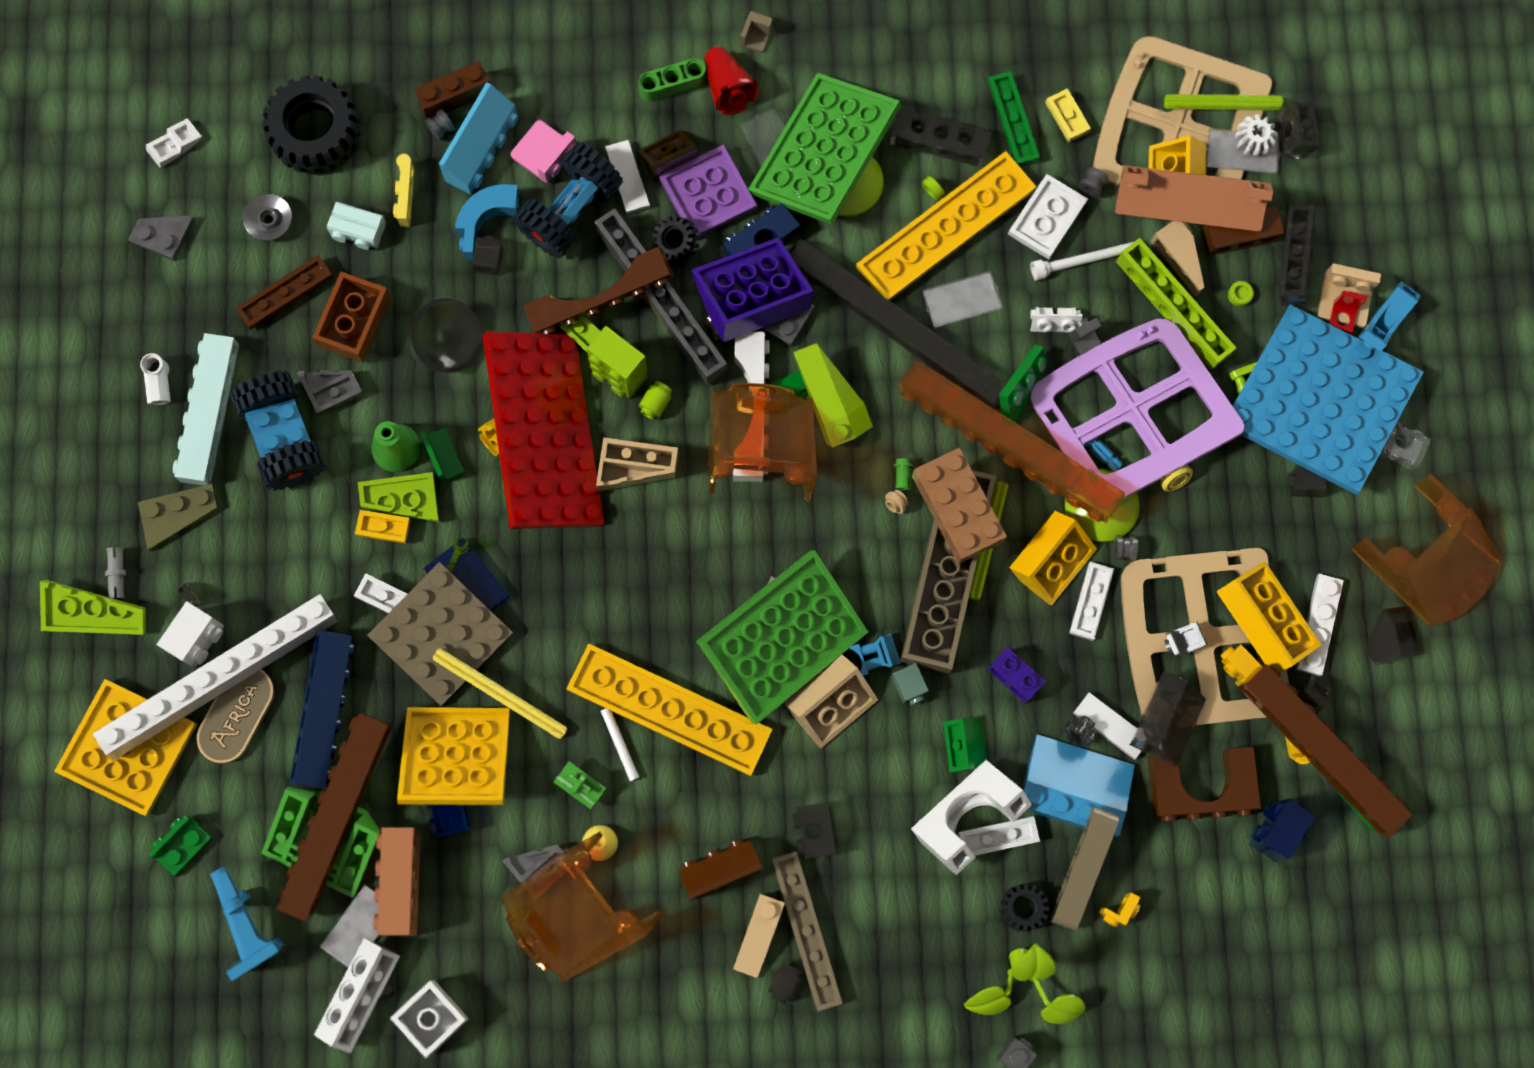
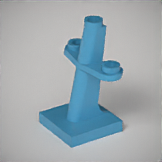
M222 866L211 873L210 876L213 879L224 915L228 921L241 958L226 972L231 981L279 952L284 942L279 935L272 940H267L258 934L244 905V902L251 898L250 893H246L245 890L238 892L228 869L226 870Z

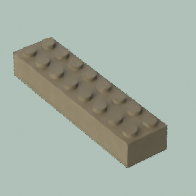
M972 470L990 504L996 476ZM934 518L900 662L916 663L917 666L949 674L955 660L978 555L958 565Z

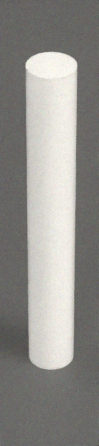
M607 708L601 710L630 782L639 778V775L613 713Z

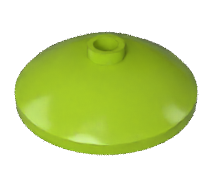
M873 157L870 159L841 209L839 216L851 217L863 214L870 210L879 200L883 190V174L879 164Z
M1098 469L1102 474L1114 472L1108 469ZM1093 472L1085 475L1092 486L1098 483ZM1076 478L1069 487L1065 497L1066 516L1078 522L1091 541L1111 542L1114 541L1116 535H1121L1122 537L1126 535L1136 523L1139 515V498L1136 492L1109 508H1100L1094 503L1082 481Z

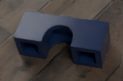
M785 205L771 206L764 212L763 217L748 222L743 231L728 236L724 243V253L726 256H730L754 247L755 242L762 237L772 239L779 237L784 245L799 234L800 225Z

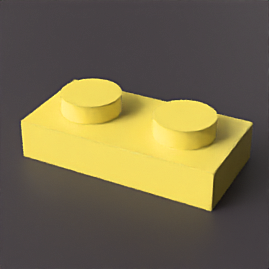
M1068 88L1046 99V105L1068 142L1090 131L1089 124Z

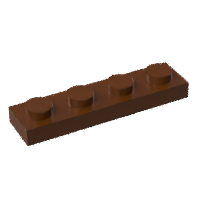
M317 255L235 309L248 328L252 330L333 278V275L320 256Z

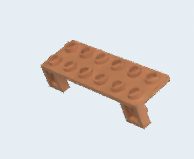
M1123 165L1115 213L1261 231L1267 201H1272L1273 189L1271 184L1266 182Z

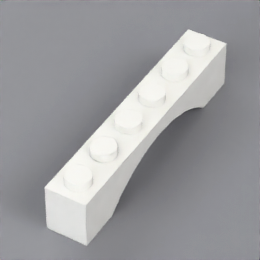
M749 332L735 338V363L749 383L753 397V416L746 435L733 451V481L763 482V474H768V459H763V450H768V435H764V426L769 425V411H764V402H769V387H764V378H769V364H764V355H769V340H765V332Z

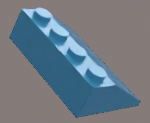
M1037 734L1021 789L1032 804L1026 811L1084 829L1090 812L1095 806L1119 815V822L1113 839L1120 836L1127 810L1135 765Z

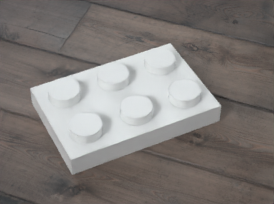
M1046 174L1009 230L1008 235L1049 260L1088 199Z

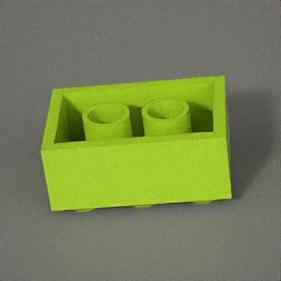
M607 326L602 329L586 348L592 370L591 374L600 382L605 380L612 385L611 390L620 397L625 395L630 399L648 378L645 355Z

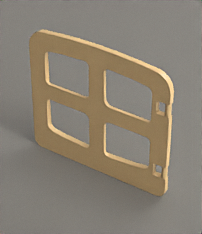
M1156 37L1141 38L1133 45L1114 89L1099 136L1093 167L1107 174L1109 177L1107 183L1116 186L1120 184L1122 166L1116 163L1115 158L1125 119H1131L1162 130L1164 133L1163 142L1192 135L1208 146L1210 131L1236 134L1239 123H1242L1246 117L1249 116L1253 119L1258 114L1261 119L1263 110L1236 109L1231 131L1223 132L1193 121L1191 118L1192 109H1173L1171 112H1164L1133 101L1132 96L1140 76L1150 59H1158L1185 69V76L1179 94L1197 95L1203 77L1208 76L1237 86L1240 91L1239 95H1269L1272 86L1271 78L1266 74ZM1218 167L1215 176L1241 179L1244 170Z
M1248 548L1234 551L1141 559L1131 562L1124 568L1121 574V595L1126 643L1140 711L1148 725L1156 729H1170L1267 718L1249 699L1224 701L1221 698L1214 657L1215 648L1251 642L1239 625L1214 627L1209 623L1202 583L1203 574L1236 571L1241 576L1263 561L1269 566L1268 556L1263 549ZM1240 556L1241 564L1228 565L1227 557ZM1165 564L1166 572L1153 573L1152 565ZM1181 577L1183 581L1189 624L1198 621L1208 644L1192 651L1195 656L1201 693L1200 704L1169 708L1165 707L1161 702L1151 655L1153 653L1169 651L1165 644L1167 639L1166 633L1149 634L1146 630L1143 602V583L1145 580ZM1256 651L1257 661L1260 665H1265ZM1286 669L1280 673V679L1287 685L1289 681Z

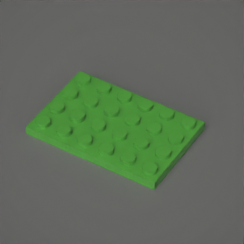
M817 73L748 189L750 194L778 205L783 204L788 209L833 225L901 108L900 101Z
M810 550L696 642L751 723L757 725L849 649L850 646L866 635L868 631L816 551Z

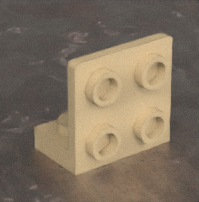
M1333 263L1324 274L1317 317L1330 321L1334 300L1342 291H1351L1367 296L1366 302L1357 311L1354 325L1364 328L1367 324L1372 290L1380 283L1381 274ZM1338 313L1336 316L1338 323L1347 325L1350 321L1346 313Z

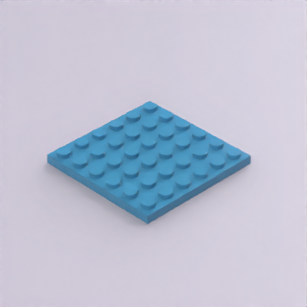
M1290 304L1233 404V408L1244 423L1242 436L1358 495L1417 386L1423 371L1384 351L1371 350L1362 340Z

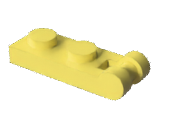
M401 154L396 159L400 170V181L396 180L395 194L398 195V203H394L393 215L394 218H397L400 227H410L414 166L407 154Z

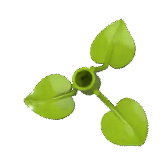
M1034 944L1029 951L1020 948L1013 950L1009 954L1011 969L1008 970L1009 977L1006 990H1003L1001 987H990L980 991L964 1003L966 1009L982 1015H996L1005 1011L1011 1004L1008 995L1011 994L1014 977L1019 981L1033 980L1045 1005L1048 1006L1041 1011V1016L1049 1023H1068L1079 1018L1086 1011L1083 1000L1074 995L1060 996L1053 1002L1048 1000L1038 980L1047 979L1053 975L1056 966L1051 956L1037 944Z

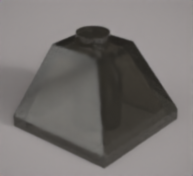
M1404 606L1382 610L1368 639L1369 655L1374 661L1375 666L1425 654L1410 607Z

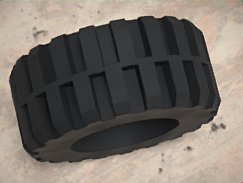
M301 76L299 81L291 79L287 81L288 85L284 88L279 86L276 89V96L271 95L267 101L270 107L264 108L263 116L265 119L262 121L263 129L266 133L265 136L278 159H281L287 167L293 166L295 171L303 173L304 170H307L309 174H317L318 170H322L323 173L331 172V167L336 166V168L342 166V160L344 158L349 160L353 155L351 149H357L359 140L357 137L361 136L358 113L347 92L341 86L337 87L334 81L327 79L324 82L323 77L314 76L313 79H309L308 76ZM324 110L334 116L330 130L319 139L302 141L291 135V129L295 120L307 111Z

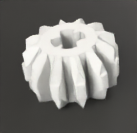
M1258 114L1253 119L1249 116L1246 117L1237 127L1238 132L1235 134V139L1239 140L1237 148L1244 147V154L1252 151L1254 157L1258 156L1259 153L1267 154L1269 149L1275 145L1278 133L1273 131L1275 123L1268 124V117L1260 120Z

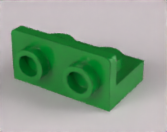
M190 816L177 818L170 825L171 830L165 837L160 836L151 845L152 850L148 853L151 858H155L175 877L213 839Z

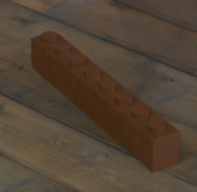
M1265 664L1257 667L1238 688L1308 758V761L1382 837L1392 836L1412 816L1407 810L1408 805L1400 797H1395L1389 791V785L1383 779L1376 778L1372 774L1370 765L1364 760L1358 759L1352 753L1353 748L1346 741H1340L1334 734V728L1327 722H1322L1316 716L1317 711L1298 697L1299 693L1290 684L1286 685L1280 679V673L1273 666Z
M359 713L358 717H353L349 725L350 736L347 741H343L338 755H341L337 765H333L328 775V779L331 780L327 790L323 789L319 796L318 804H320L317 814L313 813L307 827L310 830L307 838L301 840L297 852L300 853L296 863L293 862L287 872V877H289L288 883L278 893L276 899L279 902L277 910L303 921L312 919L393 727L392 724L366 713Z

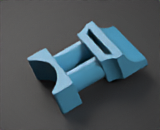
M891 634L881 636L877 641L861 647L859 644L849 647L861 659L862 666L860 672L862 676L867 675L869 670L881 666L891 667L901 664ZM877 652L878 657L864 661L863 656Z

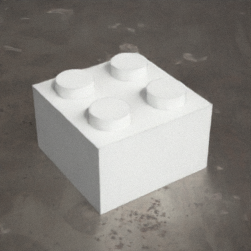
M186 601L157 645L181 661L196 668L198 664L201 665L207 658V650L211 644L216 643L222 636L224 625Z
M435 980L429 981L390 1018L425 1058L430 1057L469 1020Z

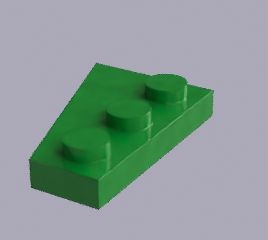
M1036 344L1033 346L999 394L1003 426L1006 429L1013 430L1034 385L1046 367L1047 360L1044 354V347Z

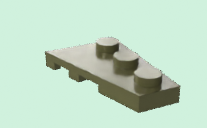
M208 484L138 502L147 549L151 552L167 539L177 536L180 531L190 525H195L218 511L219 505L214 485Z

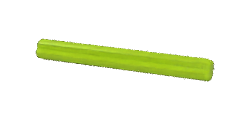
M1167 94L1164 98V107L1166 109L1280 110L1283 106V97L1280 95Z
M1001 481L995 483L990 506L999 523L1009 487L1007 483ZM993 548L978 555L969 599L979 601L981 598Z

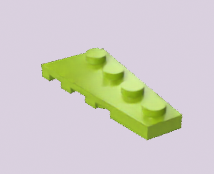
M45 579L40 581L41 631L137 635L146 633L145 607Z

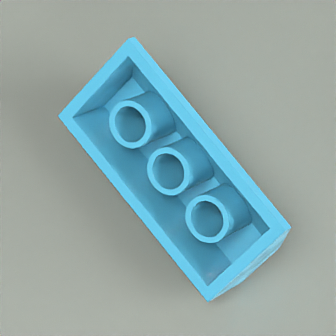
M487 82L439 162L445 182L469 194L472 193L474 188L477 189L483 180L482 174L486 168L489 169L495 159L494 154L496 150L502 148L506 141L507 131L509 128H513L518 120L515 105Z

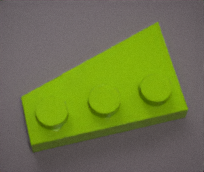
M433 472L358 482L360 507L362 509L439 522Z

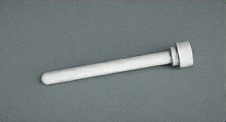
M1133 242L1049 263L1042 260L1033 261L1030 264L1031 273L1035 281L1045 279L1053 271L1118 256Z

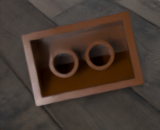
M742 838L730 843L731 849L721 852L720 848L706 853L707 859L697 863L695 858L681 864L683 869L678 872L690 901L761 871L763 868L751 841L745 842Z

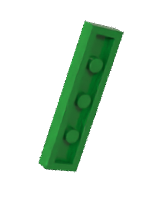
M1009 71L988 77V84L1013 160L1018 166L1039 161L1040 156L1012 72Z

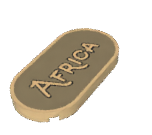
M260 669L214 699L197 732L198 748L203 756L210 761L220 764L232 762L242 757L248 749L275 696L272 680L265 671Z

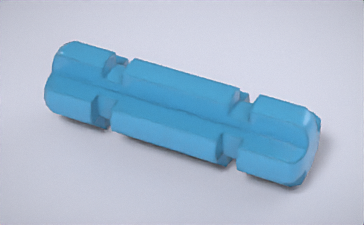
M1095 438L1085 444L1087 447H1091L1090 451L1103 464H1107L1106 467L1109 470L1115 472L1122 467L1123 463L1118 457H1113L1114 453L1101 440L1098 441Z

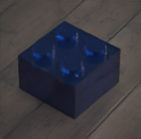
M1291 799L1277 801L1275 804L1270 803L1263 814L1266 818L1262 825L1258 824L1253 829L1250 835L1253 839L1249 845L1274 862L1289 860L1316 816Z

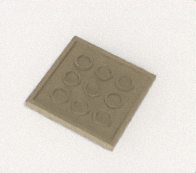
M439 562L367 636L442 706L466 680L433 660L435 652L441 648L477 670L513 632Z

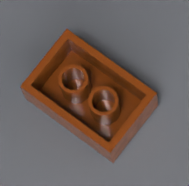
M340 272L312 337L316 345L322 349L364 363L391 300L388 289Z

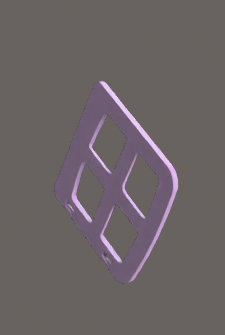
M1154 319L1092 348L1037 382L1031 391V403L1034 410L1046 425L1047 430L1078 478L1086 487L1094 503L1098 507L1105 509L1232 441L1244 431L1242 419L1180 329L1167 319ZM1157 341L1162 342L1181 370L1142 392H1134L1114 364V361L1143 346ZM1092 372H1097L1115 398L1116 405L1080 426L1071 428L1053 399L1078 380ZM1192 387L1197 391L1211 412L1212 417L1195 430L1169 444L1150 418L1148 411L1159 403ZM1053 411L1059 421L1052 424L1046 414ZM1123 423H1130L1141 437L1151 455L1123 469L1109 474H1102L1083 447L1084 444ZM1093 472L1098 480V483L1093 486L1085 476Z

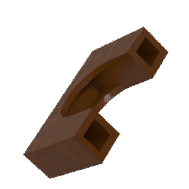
M1254 747L1230 748L1222 751L1225 785L1222 793L1211 802L1198 801L1185 791L1180 779L1177 752L1147 756L1153 817H1161L1162 822L1177 821V816L1187 815V820L1203 819L1202 814L1211 813L1212 818L1228 817V812H1237L1238 816L1253 815V810L1261 809Z

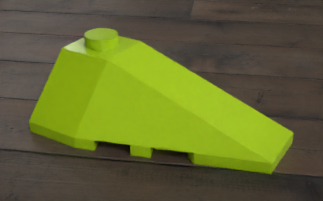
M817 343L793 352L827 445L833 448L857 438L873 427L864 402Z

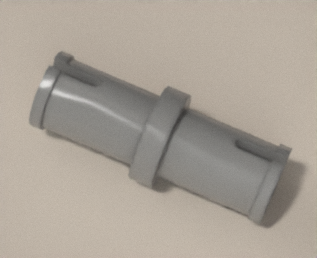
M113 547L107 548L108 570L105 571V576L108 577V597L116 599L115 589H117V598L124 599V576H126V570H123L124 548L116 547V558H114Z

